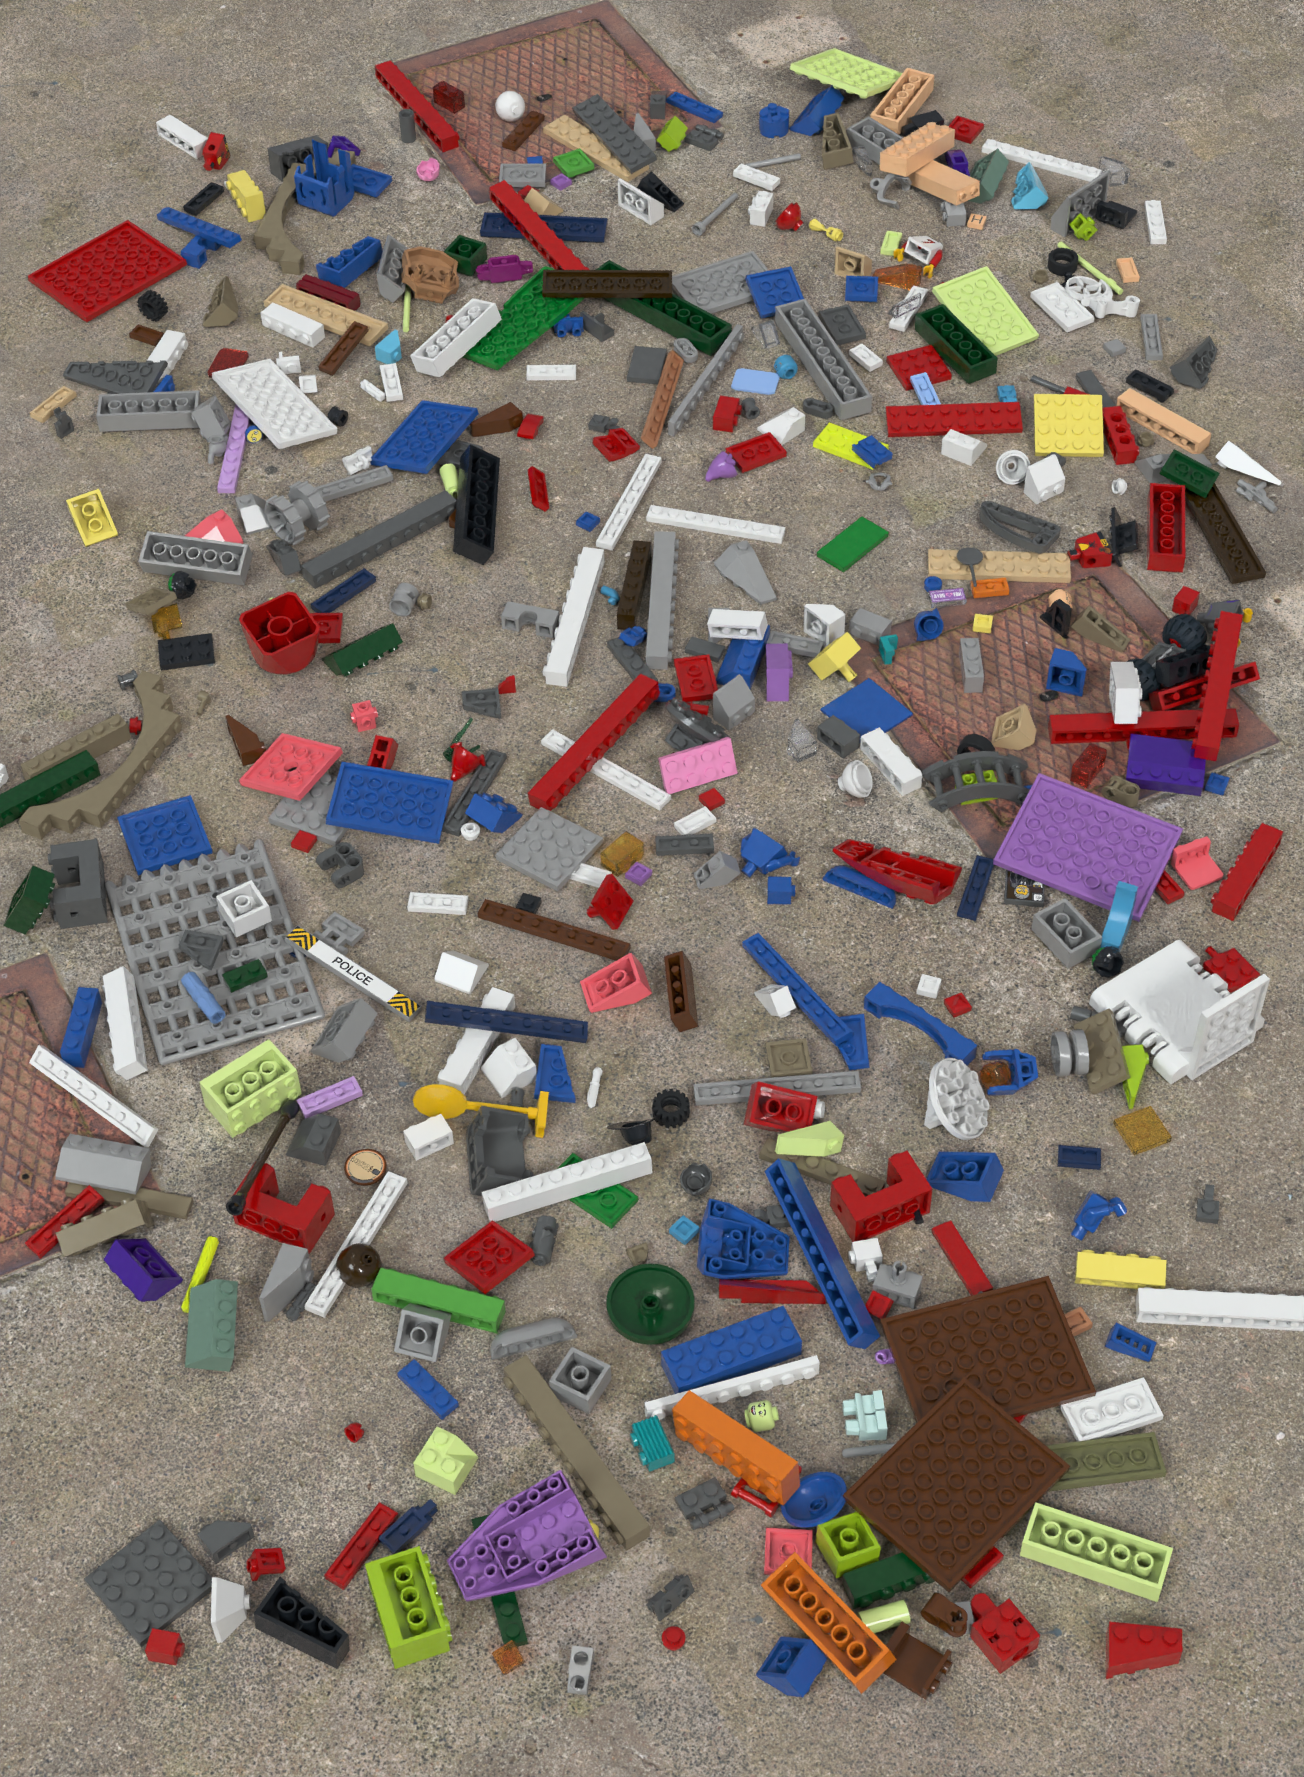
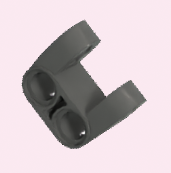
M341 842L321 852L316 858V863L322 870H328L336 865L340 866V869L331 875V881L337 888H343L364 875L362 857L350 843Z

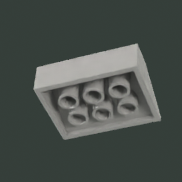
M1109 170L1064 200L1051 218V230L1066 237L1074 231L1069 224L1080 213L1086 218L1091 217L1093 219L1096 217L1097 203L1100 200L1104 202L1107 200L1110 178Z

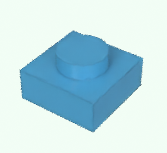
M684 1215L669 1228V1234L684 1245L699 1233V1226Z

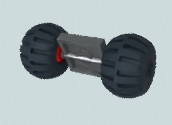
M1180 614L1170 618L1162 632L1164 643L1159 642L1142 659L1135 658L1127 661L1133 662L1134 668L1138 670L1142 688V700L1140 702L1149 700L1148 693L1160 689L1161 683L1156 682V660L1190 649L1203 648L1206 645V630L1193 616Z

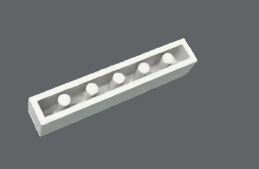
M122 966L103 976L104 985L102 988L105 993L106 1000L104 1003L108 1012L107 1022L110 1027L109 1037L112 1042L111 1053L114 1057L113 1068L116 1074L121 1075L125 1080H129L148 1069L134 976Z
M492 987L489 994H485L480 1008L513 1012L515 1008L514 994ZM466 1028L463 1038L459 1039L456 1044V1050L453 1054L449 1055L444 1070L441 1069L438 1074L439 1085L454 1087L465 1094L500 1032Z

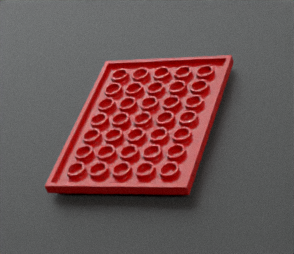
M126 220L28 275V280L87 323L187 265L186 259L129 220Z

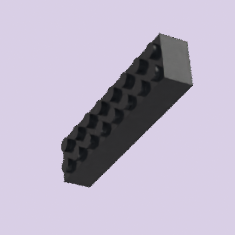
M470 444L460 457L453 552L484 565L494 553L500 458Z

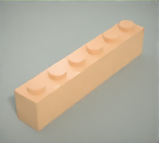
M1129 388L1117 398L1116 406H1121L1123 412L1126 413V417L1188 452L1200 454L1209 447L1210 432Z

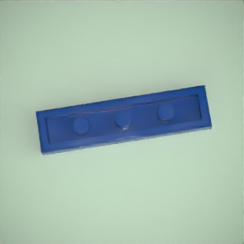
M676 91L667 98L668 104L712 123L717 122L723 117L722 111Z

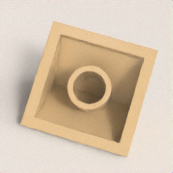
M531 188L524 199L538 215L556 216L563 212V209L549 197Z

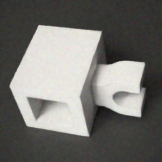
M878 1238L852 1242L851 1251H848L850 1264H854L856 1272L866 1270L868 1282L875 1280L878 1272L877 1268L882 1263L883 1256Z

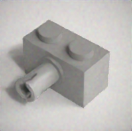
M896 1261L893 1265L881 1263L872 1290L894 1300L893 1303L914 1309L922 1288L923 1276L913 1271H906L907 1265L905 1262H902V1267L900 1266L901 1261Z

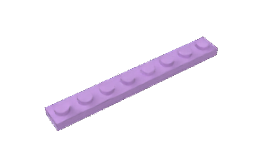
M235 404L217 487L218 493L236 492L247 440L245 431L250 426L251 419L237 404Z

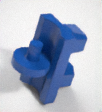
M567 314L566 318L561 319L554 325V333H557L558 337H565L566 333L571 332L574 336H581V333L584 332L583 317H570Z

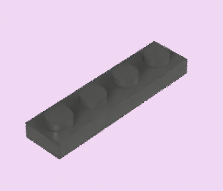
M619 637L607 642V648L633 680L641 673L658 681L631 646L625 644Z

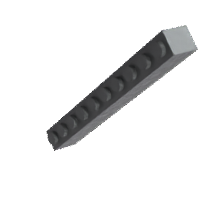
M444 490L302 564L303 578L314 589L332 581L448 520L456 509L457 500Z

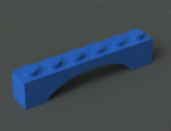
M879 982L865 995V1010L879 1019L881 1017L894 1018L919 1028L940 1046L945 1054V1059L955 1058L962 1060L968 1066L976 1058L977 1045L971 1039L965 1038L954 1028H950L942 1023L939 1018L933 1017L922 1007L916 1006L906 997L893 991L891 987Z

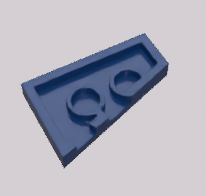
M864 1014L839 1017L852 1031V1037L837 1045L848 1069L870 1068Z
M541 1044L534 1099L539 1098L540 1091L549 1092V1101L575 1103L576 1098L572 1090V1083L568 1075L562 1046Z

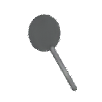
M963 548L957 552V560L962 564L970 565L973 586L976 587L977 583L973 565L982 562L983 554L975 548Z

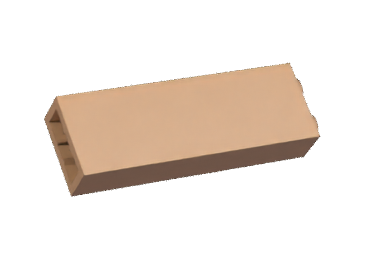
M934 160L907 176L912 182L911 185L956 206L980 195L979 180Z

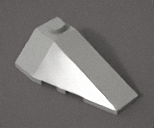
M747 540L731 544L714 562V566L725 579L729 578L733 581L734 586L744 589L746 594L760 605L777 600L758 557Z

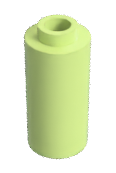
M445 464L439 471L445 490L456 499L459 476L453 464Z
M904 1600L857 1612V1616L873 1633L898 1627L902 1621L906 1624L910 1623L909 1611Z

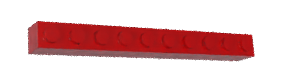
M391 60L375 65L376 79L403 109H410L414 112V121L442 152L459 147V134L452 129L451 125L445 121L437 109L433 108L424 95L418 91L417 87L413 86L404 73L398 69L397 65H394Z
M503 180L489 187L490 200L555 270H589L588 267L581 263L578 257L576 258L572 250L564 245L563 240L556 236L555 232L547 226L546 222L539 218L537 212L531 209L530 205L522 199L521 195L514 191L512 185Z
M1221 611L1220 617L1215 618L1214 628L1217 631L1213 630L1211 639L1215 643L1210 645L1209 655H1212V657H1208L1206 666L1210 670L1205 672L1204 681H1207V684L1203 683L1201 693L1205 697L1200 699L1199 708H1202V711L1198 710L1196 720L1200 724L1195 726L1194 735L1197 738H1193L1191 749L1195 750V758L1211 761L1217 760L1243 618L1242 614Z
M640 673L528 792L530 805L537 809L542 807L549 811L556 808L558 803L569 794L570 790L581 781V778L592 769L593 765L602 759L607 750L613 747L615 742L625 734L626 730L637 721V718L648 709L649 705L658 699L660 695L658 681Z
M1236 708L1226 709L1221 738L1237 737L1240 724ZM1198 710L1141 712V717H1138L1137 724H1114L1112 713L1057 714L1049 716L1048 732L1051 744L1122 742L1130 738L1131 734L1141 735L1143 733H1146L1148 736L1170 739L1197 738L1194 735L1196 724H1200V722L1196 721Z

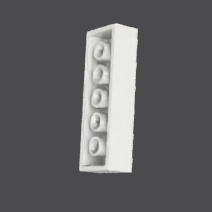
M472 298L410 355L416 371L436 377L443 376L450 367L455 365L466 352L474 347L481 338L485 337L502 320L496 303Z

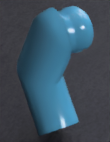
M605 585L601 588V594L610 597L608 603L614 606L617 605V602L620 601L618 592Z

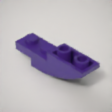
M961 149L948 150L944 153L948 167L970 176L968 161Z

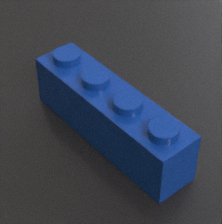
M78 987L60 1050L62 1059L72 1067L85 1068L102 1006L98 988Z

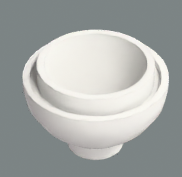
M1006 451L1000 455L996 462V473L1007 484L1021 483L1026 478V469L1030 466L1029 459L1021 451ZM1009 463L1014 464L1012 469L1008 468Z
M855 760L845 767L842 776L838 778V785L842 791H847L850 795L857 798H863L870 794L873 781L868 767L861 761Z

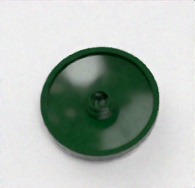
M660 1264L637 1265L621 1273L611 1284L606 1299L607 1314L614 1329L626 1339L645 1345L661 1344L678 1337L689 1326L695 1310L694 1293L687 1279L673 1268Z

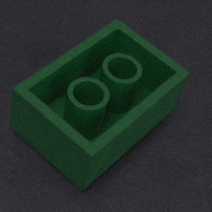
M32 865L12 897L3 926L26 935L30 928L33 929L37 919H40L43 910L47 909L51 898L48 895L52 893L55 887L53 882L55 874Z

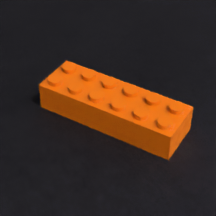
M689 1390L672 1408L675 1434L680 1440L692 1444L699 1453H705L710 1456L717 1465H723L728 1468L732 1475L737 1478L741 1477L747 1481L750 1487L765 1493L772 1502L777 1501L784 1506L800 1487L798 1461Z
M796 1552L761 1584V1587L768 1596L816 1644L861 1694L897 1660L890 1649Z

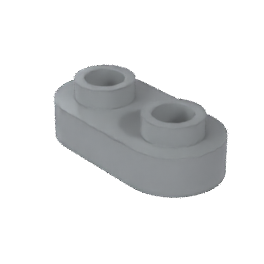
M678 338L674 341V350L684 362L693 363L698 359V351L688 339Z

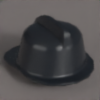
M655 1119L615 1123L608 1125L607 1129L620 1130L625 1141L631 1145L643 1142L646 1144L652 1140L651 1121Z

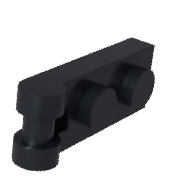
M1135 369L1126 378L1127 384L1156 397L1161 403H1164L1168 397L1174 394L1173 387Z

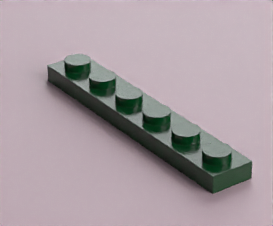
M489 1515L471 1519L474 1531ZM515 1591L491 1596L504 1649L508 1650L528 1644Z

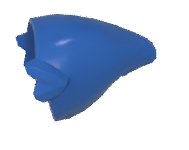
M937 608L933 611H922L916 615L914 629L918 635L917 641L935 639L942 633L944 624Z

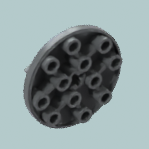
M673 697L672 700H668L665 704L670 716L676 722L665 739L673 748L682 751L705 743L715 742L725 737L730 738L729 735L724 733L725 729L711 723L712 719L707 715L691 710V706L688 703Z

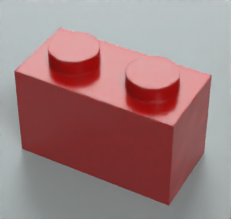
M720 395L713 415V430L733 432L734 426L738 425V415L742 413L740 398Z

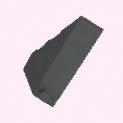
M1206 337L1169 367L1172 375L1178 382L1197 389H1201L1208 382V373L1212 370L1210 366L1214 362L1218 350L1211 337Z

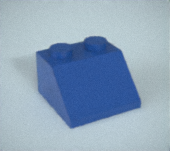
M1055 648L1049 664L1046 689L1082 697L1087 668L1073 652Z
M781 1636L756 1673V1676L787 1696L803 1698L810 1690V1686L816 1676L822 1671L823 1665L828 1658L811 1639Z

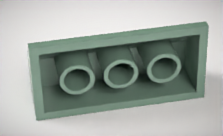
M998 148L975 162L970 172V177L980 181V195L968 201L981 204L986 200L990 201L994 197V192L998 189V184L1003 179L1002 176L1006 172L1009 163Z
M215 1279L190 1289L185 1368L230 1371L234 1359L238 1281Z

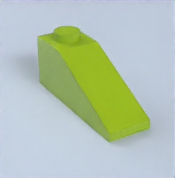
M1143 1044L1122 1046L1130 1078L1122 1082L1129 1109L1134 1107L1146 1065L1149 1064V1055L1144 1051Z

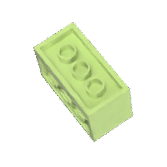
M269 1039L199 1082L205 1107L232 1138L245 1132L247 1128L255 1123L261 1122L271 1113L278 1111L287 1100H296L302 1094L296 1068Z

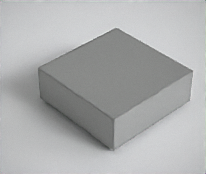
M1118 339L1103 344V349L1111 357L1126 352V347Z

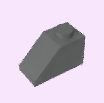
M220 1520L207 1524L197 1534L200 1545L215 1564L255 1537L250 1523Z

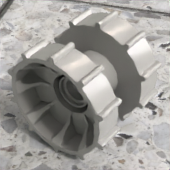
M300 480L289 486L290 491L287 495L290 502L284 498V495H274L265 501L266 505L263 509L266 513L268 524H270L276 536L285 543L293 545L304 540L303 536L306 532L304 525L310 531L314 529L319 531L328 525L327 521L330 517L326 502H324L318 490L310 485L308 481L301 482Z

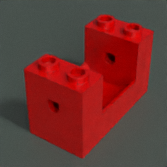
M908 1150L902 1153H895L888 1158L886 1182L889 1187L866 1197L851 1174L838 1177L831 1182L830 1207L852 1242L867 1240L912 1221L915 1217L914 1212L920 1209L922 1216L930 1213L933 1189Z
M265 1163L247 1194L246 1206L243 1212L238 1216L233 1215L235 1224L278 1242L306 1248L310 1254L335 1215L331 1191L325 1186H317L311 1183L297 1206L276 1198L279 1194L275 1169ZM251 1169L249 1170V1172L247 1173V1175L245 1176V1178L243 1179V1181L241 1182V1184L239 1185V1187L233 1195H235L241 1189Z

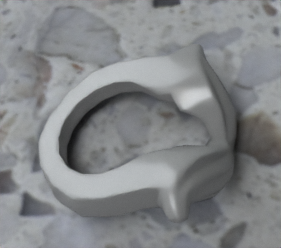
M881 472L870 474L869 480H866V483H869L871 488L876 491H884L889 485H892L890 475ZM874 476H884L886 479L878 486Z

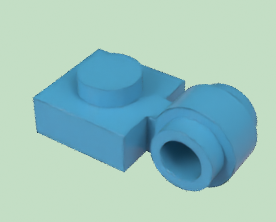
M1014 385L997 386L999 402H1017Z

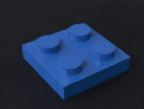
M846 275L845 301L877 302L878 277Z

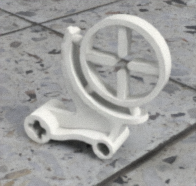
M1075 276L1066 282V293L1074 299L1081 300L1083 306L1092 308L1097 318H1104L1107 314H1118L1126 317H1135L1137 315L1140 299L1136 296H1127L1124 301H1113L1112 289L1102 279L1097 282L1089 277ZM1073 283H1076V284L1078 285V286H1070V287H1069V285H1071V284H1073ZM1089 291H1097L1094 294L1089 293Z

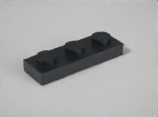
M213 182L209 183L183 206L184 211L197 216L224 192V187Z

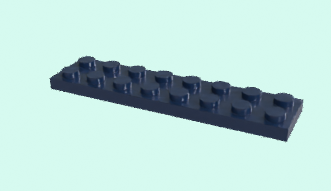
M484 212L480 236L525 238L503 213ZM538 215L555 232L559 239L564 241L605 242L608 218Z

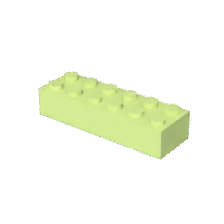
M1035 1502L1022 1542L1020 1556L1158 1602L1173 1548Z

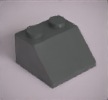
M316 1114L302 1120L287 1150L286 1156L326 1166L341 1134L339 1119Z

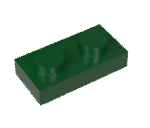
M257 959L222 974V977L232 993L263 980L268 975L261 961Z

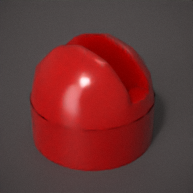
M353 1422L344 1429L346 1437L351 1442L356 1443L363 1437L365 1430L361 1429L362 1424Z

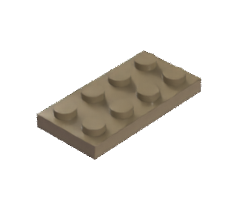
M1110 1008L1073 1025L1074 1030L1082 1029L1086 1035L1089 1050V1070L1086 1077L1092 1094H1097L1130 1078L1116 1021Z

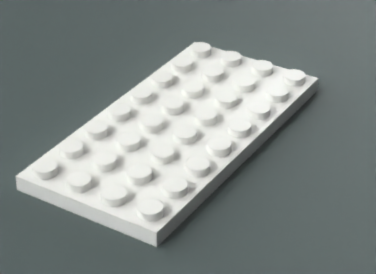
M271 359L212 373V379L278 449L337 434L338 428Z

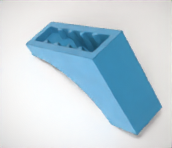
M1122 881L1118 882L1110 914L1102 934L1100 948L1112 946L1119 949L1120 952L1131 926L1138 886Z

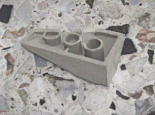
M1159 454L1136 460L1135 465L1149 483L1169 480L1159 473L1171 454ZM1184 454L1207 467L1212 466L1204 454Z

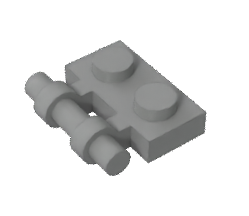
M334 912L322 923L324 931L321 933L317 930L313 934L341 954L346 955L348 948L344 947V945L347 943L353 947L365 935V929ZM334 935V936L337 937L338 939H337L336 941H334V940L331 939L330 937H332V936Z

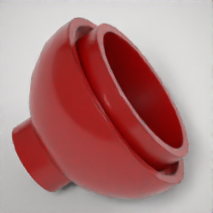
M791 202L775 220V226L778 229H793L796 231L803 224L801 208L797 202L795 204Z

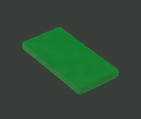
M861 516L817 551V557L844 573L885 540L889 532Z
M572 1153L558 1168L584 1160ZM620 1184L568 1199L611 1229L639 1201L637 1195Z

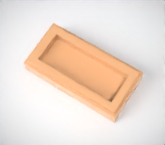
M1133 258L1117 259L1116 264L1123 283L1139 282L1140 276Z

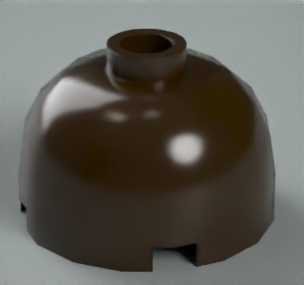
M356 1243L341 1251L337 1258L336 1268L339 1270L340 1278L350 1287L362 1288L375 1281L382 1263L376 1249L365 1243Z

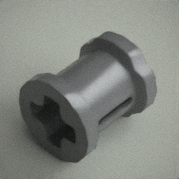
M749 397L745 398L741 405L742 409L745 410L746 417L750 420L757 418L760 410L755 406V400Z
M135 670L122 676L117 675L122 691L126 687L132 686L134 680L138 677Z

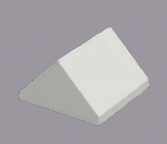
M454 950L442 952L435 975V982L471 994L489 964Z

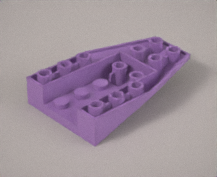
M559 1470L500 1504L447 1559V1562L465 1600L468 1602L539 1586L607 1558L569 1480Z

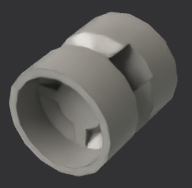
M400 583L389 603L390 610L398 616L405 617L410 615L419 595L417 588L409 583Z

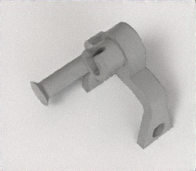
M889 173L885 179H872L870 186L877 194L878 201L899 210L900 207L897 201L884 199L886 190L892 181L898 180L902 185V190L908 191L912 183L910 178Z

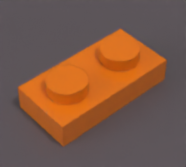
M1006 578L976 580V587L973 586V581H971L970 586L974 598L1009 595V586Z

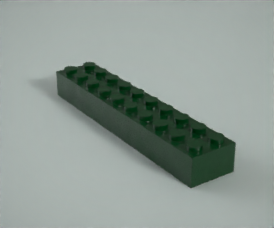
M608 260L596 270L627 269ZM673 293L672 298H603L677 339H688L696 349L709 356H712L720 349L732 332V325Z

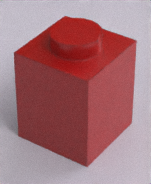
M1183 586L1174 598L1172 611L1177 614L1191 615L1198 605L1200 592Z
M152 1628L145 1653L148 1661L176 1666L178 1658H181L184 1654L185 1643H183L180 1633Z

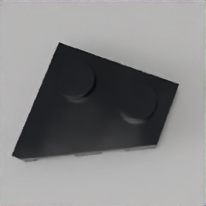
M1058 599L1040 616V619L1059 635L1065 637L1069 634L1072 608L1061 599Z

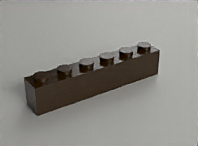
M633 540L617 610V629L619 630L632 629L637 624L651 561V542Z

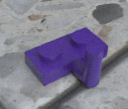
M332 136V142H330L327 151L328 158H332L335 148L354 151L355 156L360 155L361 150L345 136Z

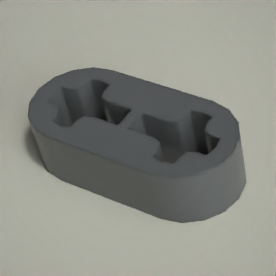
M807 398L803 401V411L805 413L823 419L832 417L833 406L830 403L814 398Z

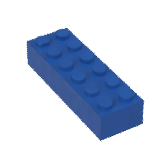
M783 1305L661 1351V1366L674 1393L677 1394L754 1373L799 1356L802 1353V1340Z

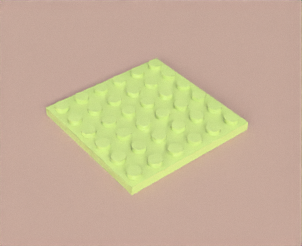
M836 48L791 63L790 70L795 71L798 75L804 74L809 79L820 80L822 84H831L836 89H844L847 93L858 94L860 98L864 99L889 90L902 75L899 71Z

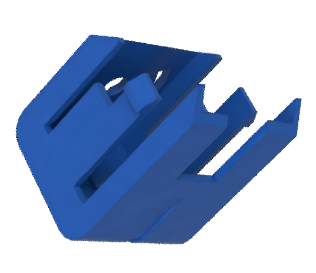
M312 140L317 180L314 177L312 154H310L304 160L306 171L301 174L300 166H297L294 175L298 204L334 217L354 197L350 153L338 149L340 166L331 164L328 160L327 145Z

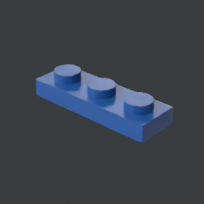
M415 1359L397 1373L398 1378L441 1420L459 1407L458 1401Z

